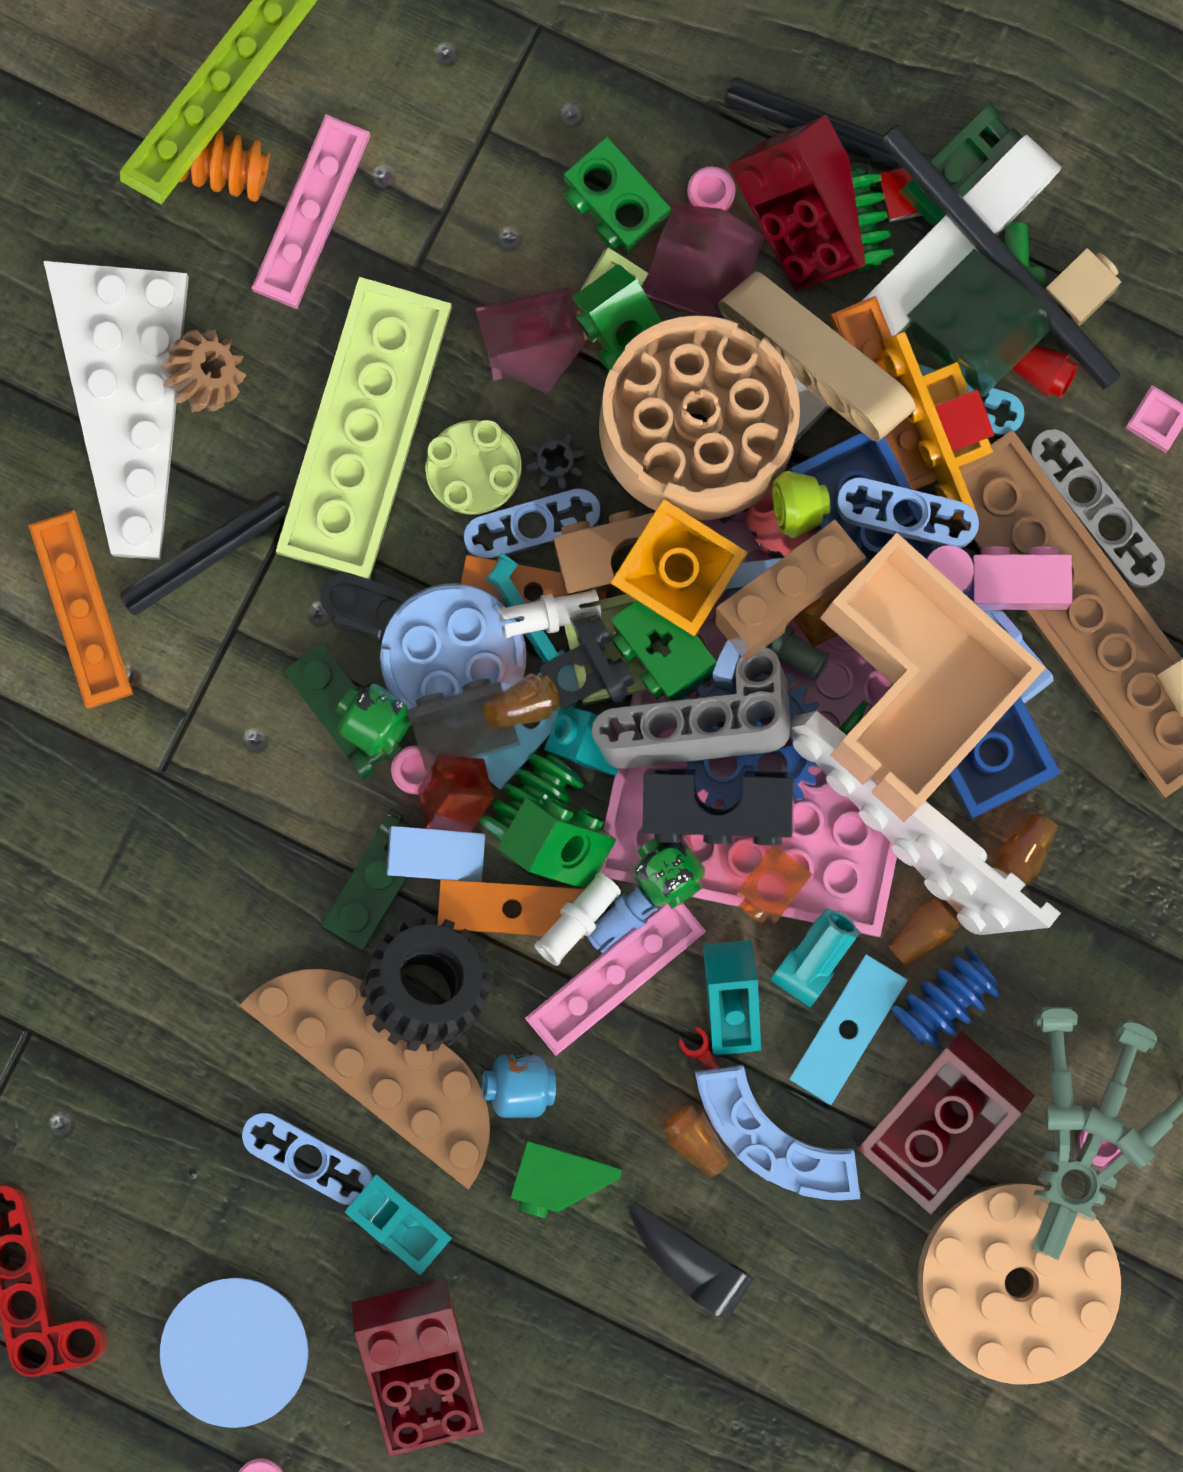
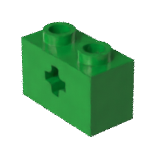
M637 600L611 618L616 632L611 637L613 644L627 662L635 657L645 671L639 678L655 700L664 696L668 702L680 701L713 678V671L717 662L697 635L693 637ZM659 641L663 646L668 645L670 654L663 657L659 652L654 653L652 644Z

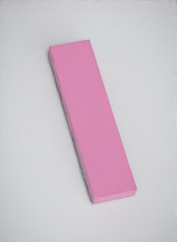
M325 114L253 283V292L292 308H298L371 136L369 131Z
M683 903L672 910L668 904L660 906L656 912L647 917L648 922L641 929L633 928L525 1017L555 1056L706 933V930Z

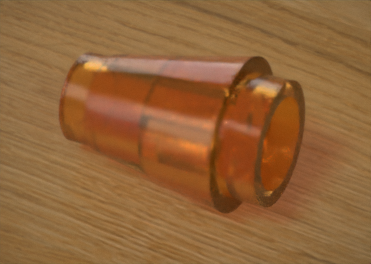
M529 674L492 700L485 702L483 707L484 715L488 724L495 730L502 727L548 720L552 712L557 711L559 708V695L554 683L548 676Z
M1033 813L1031 818L996 852L998 859L993 867L1007 875L1012 872L1025 883L1023 888L1027 887L1030 880H1037L1058 826L1048 817L1040 813Z
M935 896L928 903L921 902L888 947L908 967L914 961L919 960L955 938L956 936L953 932L961 926V923Z
M692 1104L682 1107L661 1127V1130L667 1136L665 1142L701 1172H704L708 1178L716 1176L730 1163L731 1159L726 1154L704 1111H697Z

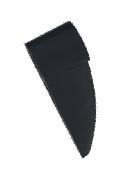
M634 1203L629 1214L643 1244L655 1262L695 1302L720 1318L728 1320L754 1278L698 1240L640 1204Z

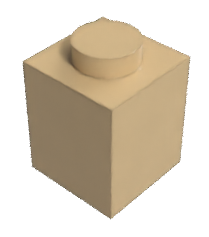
M1087 248L1045 290L1079 327L1116 291L1121 281L1116 277L1118 274L1117 268L1105 255L1101 253L1094 255Z

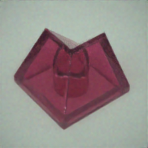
M675 204L660 236L644 292L648 297L702 316L724 318L718 307V302L752 274L765 235L723 209Z
M569 287L476 308L493 381L514 377L548 394L586 343L581 324L575 319L578 314Z

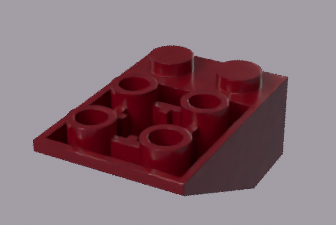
M827 115L760 142L728 165L795 292L866 265L849 157Z
M447 1279L351 1302L354 1332L389 1457L485 1433Z

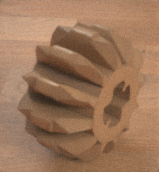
M192 330L186 333L182 340L177 339L169 346L167 351L170 356L163 360L161 368L172 375L165 380L163 386L175 387L178 391L174 403H182L188 399L191 412H199L205 407L209 412H214L222 408L225 402H230L238 396L240 391L237 385L244 381L246 374L235 367L242 362L244 356L231 354L229 349L231 348L232 339H225L219 343L216 330H208L202 335L198 330Z

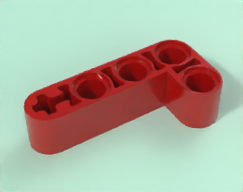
M0 1185V1202L1 1194L3 1193L5 1200H14L16 1204V1210L8 1212L10 1228L21 1225L22 1233H12L0 1237V1316L12 1367L19 1374L33 1377L85 1366L99 1359L107 1348L108 1335L105 1328L98 1321L78 1319L55 1325L29 1198L17 1186ZM0 1214V1230L7 1229L6 1217L4 1214ZM10 1242L21 1244L26 1251V1261L20 1269L10 1268L3 1259V1251ZM20 1290L28 1291L35 1297L36 1310L30 1318L21 1317L14 1310L13 1299ZM78 1328L89 1330L94 1336L95 1347L90 1355L78 1354L71 1345V1337ZM29 1339L40 1341L46 1348L47 1357L41 1366L30 1365L23 1356L24 1345Z

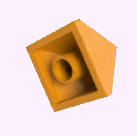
M663 499L610 584L694 637L748 552Z

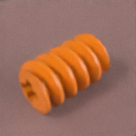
M219 129L179 182H184L191 172L193 185L202 187L210 176V185L213 191L220 192L228 182L229 193L231 196L238 197L247 186L249 200L256 202L259 200L267 177L270 152L267 155H262L259 139L254 140L248 151L243 150L242 135L240 134L235 136L229 146L224 145L223 130Z

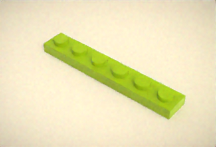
M252 0L120 170V181L162 205L318 0Z

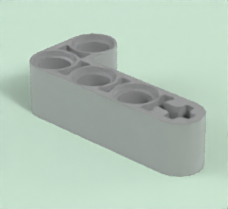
M765 647L748 661H745L742 656L738 659L736 665L737 694L612 708L602 712L593 722V739L608 764L622 769L772 752L784 746L790 737L788 680L778 656L773 650ZM761 673H772L764 681L753 682L755 677ZM774 717L768 725L755 727V724L761 718ZM714 723H725L724 726L716 732H706L707 729ZM677 728L671 736L658 738L665 729Z

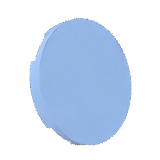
M457 583L441 584L416 593L396 610L383 635L380 655L381 670L389 692L407 705L408 715L410 714L416 719L433 726L458 730L472 728L491 720L511 703L524 676L526 646L523 634L511 636L507 639L504 638L501 626L515 623L517 620L511 619L499 622L498 609L499 607L507 606L497 597L471 585Z
M226 1278L212 1281L188 1294L176 1306L168 1318L160 1344V1363L163 1377L176 1401L196 1418L212 1425L230 1428L246 1427L260 1423L282 1410L300 1388L305 1377L309 1359L306 1331L293 1304L273 1287L247 1278Z

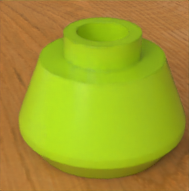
M783 471L774 480L772 489L773 506L778 527L783 534L791 538H798L822 524L823 515L830 513V498L826 485H819L813 476L791 471Z

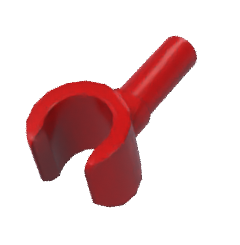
M694 1027L699 1036L703 1038V1045L700 1049L696 1051L689 1050L682 1039H679V1045L688 1058L698 1059L707 1069L721 1068L710 1052V1040L701 1028Z

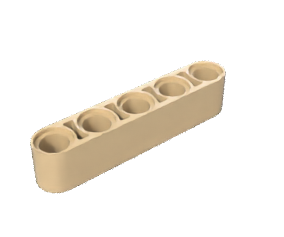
M755 271L718 302L720 312L726 320L738 323L737 328L753 335L760 341L764 338L782 356L796 380L871 440L880 441L916 409L913 398L902 384L760 272Z

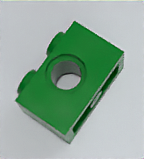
M617 264L572 296L573 301L581 312L575 319L591 341L597 338L603 350L598 353V357L608 372L625 351V346L633 338L646 329L662 322L637 279L620 264ZM628 321L626 329L616 335L619 326Z
M525 798L498 849L530 873L586 889L595 878V875L599 873L617 839L601 828L604 821L600 817L586 809L579 807L576 813H574L570 807L553 798H548L546 803Z

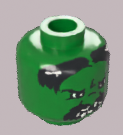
M376 683L365 685L359 692L351 687L335 710L342 716L338 726L339 734L371 756L378 755L383 750L390 754L401 741L411 724V721L406 719L407 705Z
M653 838L637 849L641 859L634 865L632 874L654 905L664 906L668 904L672 910L704 888L700 881L705 876V867L685 839L682 842L654 841Z

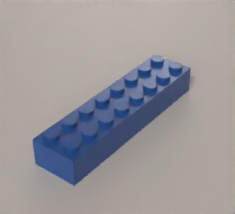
M860 433L790 469L791 472L813 476L819 485H826L830 498V513L823 515L822 524L817 526L816 533L833 520H836L866 556L865 566L894 535L855 526L844 521L836 507V500L840 489L851 479L866 478L912 490L885 436L876 442L865 434ZM857 489L854 496H846V501L853 504V513L861 514L865 507L880 509L875 519L885 522L884 511L891 498L890 495L882 494L880 504L866 500V491L862 489ZM902 500L894 506L893 515L898 524L904 527H912L920 522L921 510L915 502ZM928 521L927 525L923 530L928 533H933L932 526ZM902 537L925 559L935 549L941 547ZM1019 697L947 776L945 782L967 823L1053 779L1060 774V771L1022 698Z

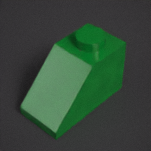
M527 1141L511 1198L520 1201L517 1210L546 1218L548 1210L560 1212L619 1180L622 1169Z

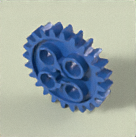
M764 672L763 675L756 676L753 682L764 681L772 673ZM790 672L786 674L789 685L793 675ZM713 678L710 679L711 686L706 687L703 684L695 690L699 696L698 698L737 694L736 685L734 691L715 686ZM806 685L799 687L795 691L789 688L790 722L795 716L816 711L820 706L818 701L807 704L803 703L801 699L805 696L808 689ZM685 697V698L682 699V700H688V699H692V698H690V697ZM761 720L757 721V723L755 724V727L764 726ZM713 724L706 732L713 733L720 730L721 727ZM789 737L792 741L790 747H781L778 750L767 753L734 756L737 768L728 777H719L712 773L709 768V759L685 762L686 767L684 769H696L697 793L704 790L708 794L705 800L706 805L711 807L718 800L723 802L722 809L734 806L742 798L745 771H759L758 761L765 754L773 753L779 755L785 762V772H795L794 798L799 801L804 798V795L798 784L803 782L814 786L817 780L808 769L809 767L819 768V766L815 762L803 758L793 746L794 740Z

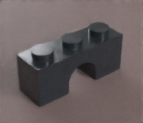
M647 768L643 779L642 833H653L654 841L682 842L685 834L703 835V842L711 844L733 843V836L753 837V844L781 845L782 838H792L795 772L745 771L743 776V795L739 802L730 808L716 809L706 805L700 799L696 789V769Z

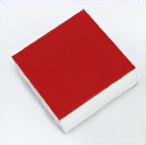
M901 168L880 173L882 180L879 181L881 193H884L885 199L883 201L889 223L922 216L900 193L913 179L907 171Z
M978 390L935 405L952 452L995 435Z

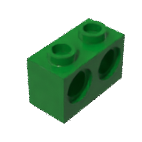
M608 137L564 174V186L567 190L563 195L568 203L580 215L587 211L599 224L595 231L601 240L612 250L619 247L626 256L670 219V206ZM593 173H602L610 179L611 184L606 190L595 192L587 188L584 181ZM633 208L640 212L643 220L635 227H625L617 221L616 215L622 209Z

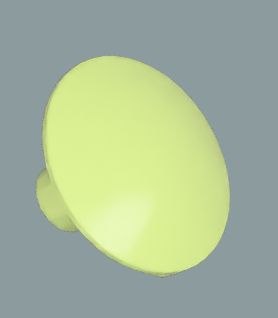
M468 420L448 427L431 441L428 447L425 471L431 491L443 505L458 513L478 515L493 511L508 501L519 484L522 463L515 442L498 424L489 420Z

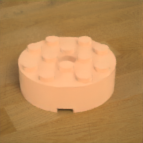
M686 316L661 322L633 338L625 346V351L620 355L608 373L599 419V437L605 460L623 488L635 499L655 511L662 500L665 499L696 520H712L731 516L751 507L765 497L773 489L774 480L787 467L800 419V401L794 377L782 356L764 338L760 341L753 335L737 328L738 323L710 316ZM691 414H701L707 418V422L696 419Z
M1005 1183L985 1187L970 1193L953 1205L936 1222L926 1239L919 1260L917 1284L919 1301L931 1332L945 1350L961 1364L984 1377L999 1382L1036 1384L1054 1380L1077 1369L1103 1344L1111 1331L1119 1308L1121 1275L1117 1255L1109 1236L1096 1218L1095 1221H1088L1078 1216L1076 1217L1059 1260L1047 1257L1031 1249L1049 1205L1033 1196L1035 1190H1044L1045 1187ZM1022 1268L1028 1273L1031 1284L1024 1294L1012 1296L1005 1287L1006 1276L1013 1269Z

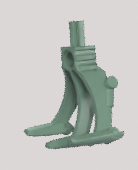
M1041 1007L1040 1013H1036V1017L1033 1020V1027L1041 1034H1048L1053 1105H1046L1045 1125L1046 1130H1053L1052 1151H1045L1043 1160L1052 1166V1172H1040L1038 1180L1045 1185L1044 1190H1035L1033 1195L1049 1205L1031 1249L1055 1260H1059L1077 1216L1088 1221H1095L1096 1214L1091 1210L1092 1206H1103L1106 1197L1099 1191L1100 1187L1115 1189L1117 1180L1113 1175L1121 1170L1129 1161L1138 1170L1150 1162L1157 1155L1152 1147L1173 1127L1172 1122L1183 1112L1182 1075L1180 1086L1182 1094L1163 1113L1159 1112L1139 1132L1134 1127L1127 1129L1124 1126L1125 1121L1117 1118L1127 1092V1088L1124 1086L1137 1050L1146 1053L1149 1048L1153 1049L1157 1042L1155 1030L1128 1018L1125 1023L1120 1022L1112 1034L1116 1048L1121 1049V1053L1112 1078L1106 1087L1099 1109L1091 1107L1090 1110H1084L1082 1104L1074 1105L1071 1073L1067 1072L1063 1033L1072 1032L1073 1025H1077L1078 1015L1072 1010V1007ZM1070 1130H1083L1088 1132L1086 1140L1076 1160L1069 1162ZM1104 1139L1115 1144L1120 1152L1100 1170L1095 1172L1090 1165L1099 1150L1102 1140ZM1068 1171L1079 1173L1085 1181V1191L1079 1199L1069 1198L1062 1190L1061 1181L1064 1174Z

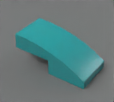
M377 1174L344 1212L419 1275L426 1270L452 1239L450 1234Z

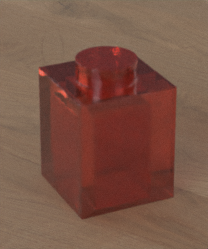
M440 754L418 788L427 829L471 832L494 798L484 758Z

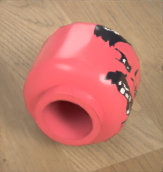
M772 490L756 504L749 507L745 516L746 526L761 550L767 556L775 559L784 558L815 535L817 531L816 527L798 538H791L783 534L776 521Z

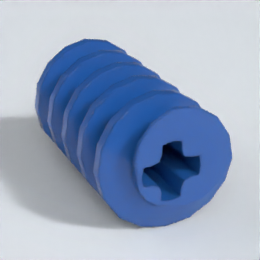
M965 946L969 962L957 955L950 959L954 974L943 968H939L935 972L939 987L926 980L920 984L924 1000L915 994L909 993L905 997L909 1012L896 1005L891 1009L903 1027L921 1046L927 1043L937 1050L940 1049L942 1046L937 1035L938 1031L941 1030L954 1037L957 1034L952 1022L954 1018L966 1024L972 1022L967 1010L969 1005L984 1012L987 1008L982 994L987 993L996 999L1001 997L996 979L968 946Z

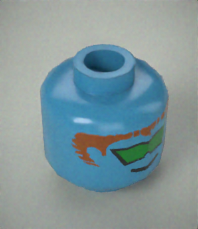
M501 1054L494 1060L491 1071L483 1072L481 1082L483 1100L491 1101L494 1112L500 1117L537 1118L544 1113L546 1106L554 1104L556 1095L554 1068L547 1066L545 1060L536 1054Z

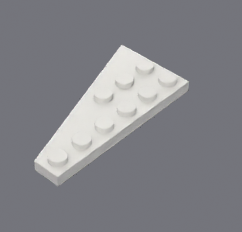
M44 261L110 552L113 556L161 560L176 403L174 402L178 392L175 387L163 386L165 380L172 375L161 368L163 360L170 356L167 351L169 346L177 339H183L189 277L187 273Z
M818 711L797 715L790 722V737L794 740L793 746L795 750L806 760L815 762L827 775L826 781L829 786L838 794L848 797L860 809L859 816L863 822L870 828L882 832L893 844L892 851L902 862L914 866L925 878L924 884L927 889L936 897L946 900L958 912V921L968 931L978 935L1049 928L1061 914L1048 902L1042 908H1039L1022 894L1020 890L1025 886V883L1012 872L1007 875L1003 871L991 868L986 864L987 854L985 850L926 801L905 822L899 819L871 793L877 786L871 779L862 785L830 756L847 735Z

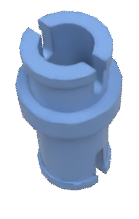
M637 885L631 893H622L618 898H615V906L594 922L596 928L587 938L597 950L600 949V952L604 953L633 928L641 929L648 922L647 917L651 913L656 912L660 906L654 905L641 886Z

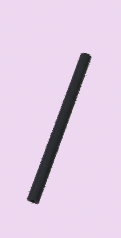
M897 124L891 127L879 139L880 143L1101 389L1104 390L1113 384L1121 373Z

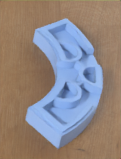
M744 1065L695 1071L698 1090L713 1127L737 1158L752 1171L767 1181H771L803 1196L827 1200L860 1199L853 1149H827L813 1146L782 1131L765 1115L755 1101L746 1079Z

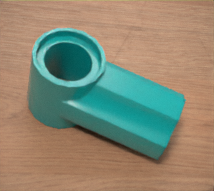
M826 908L810 927L799 946L794 945L770 981L810 1009L835 974L833 972L834 968L860 933L853 920L841 911Z

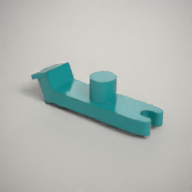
M501 553L496 560L497 564L487 576L486 581L497 590L507 607L525 604V601L509 578L518 564ZM543 630L525 633L544 664L559 657Z

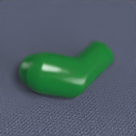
M1020 222L1006 225L1005 245L1045 289L1046 270L1042 266L1029 267L1028 226Z

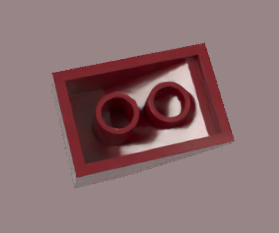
M960 1031L857 1150L928 1213L932 1214L1020 1117L1035 1095L965 1033Z

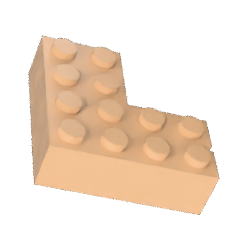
M896 533L835 598L820 618L893 684L840 742L830 756L862 785L871 779L877 785L871 793L899 819L905 822L1046 667Z

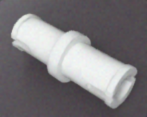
M589 589V591L555 598L550 593L541 595L540 601L510 607H499V622L516 618L520 619L519 622L501 626L502 634L507 639L511 636L545 629L549 634L559 632L560 626L571 624L569 618L579 613L583 617L588 615L590 619L596 615H599L601 618L600 605L583 609L579 607L580 605L599 601L595 589Z
M597 873L593 881L573 903L567 902L561 908L560 913L562 916L541 940L535 943L534 947L538 953L551 964L558 966L564 956L583 935L589 936L595 930L594 922L615 898L621 895L619 887L604 874Z

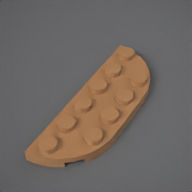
M305 969L278 976L257 988L240 1004V1007L469 1190L476 1180L487 1155L490 1138V1118L487 1102L483 1100L479 1081L468 1065L444 1043L440 1045L438 1050L427 1052L425 1044H421L417 1051L406 1049L407 1041L400 1039L397 1045L387 1041L391 1033L385 1028L378 1033L372 1026L376 1016L374 1014L365 1015L362 1006L367 997L360 996V986L363 981L338 971Z

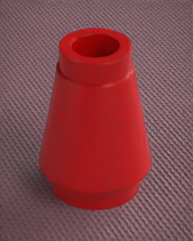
M1017 338L1009 347L1003 361L1004 365L1010 367L1012 371L1047 398L1051 395L1060 399L1063 398L1073 382L1079 364L1070 360V354L1023 342Z

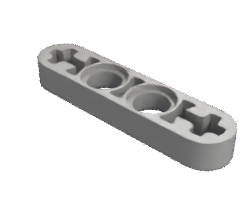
M1056 429L1040 433L1031 444L1030 454L1123 580L1129 586L1137 589L1153 585L1163 575L1165 568L1164 556L1160 549L1067 434ZM1045 441L1050 446H1054L1057 443L1062 446L1063 450L1059 454V458L1066 468L1072 460L1079 466L1069 471L1061 483L1054 477L1062 471L1056 461L1051 459L1045 463L1040 457L1045 450L1041 443ZM1083 477L1091 481L1095 488L1094 498L1087 503L1074 501L1068 491L1071 480ZM1114 515L1123 521L1125 532L1121 539L1109 541L1101 536L1098 524L1102 517ZM1133 535L1139 541V543L1131 547L1133 552L1140 559L1148 555L1153 561L1149 567V571L1152 574L1150 577H1147L1143 572L1136 576L1132 573L1130 568L1135 562L1127 551L1121 558L1114 552L1124 547Z

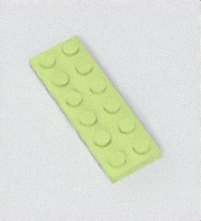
M359 277L276 548L277 554L340 573H351L370 580L451 313V303Z

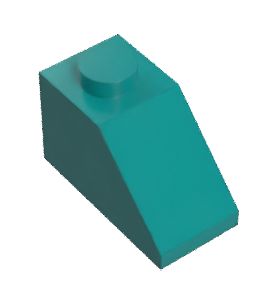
M752 940L703 944L713 1056L761 1051L758 978Z

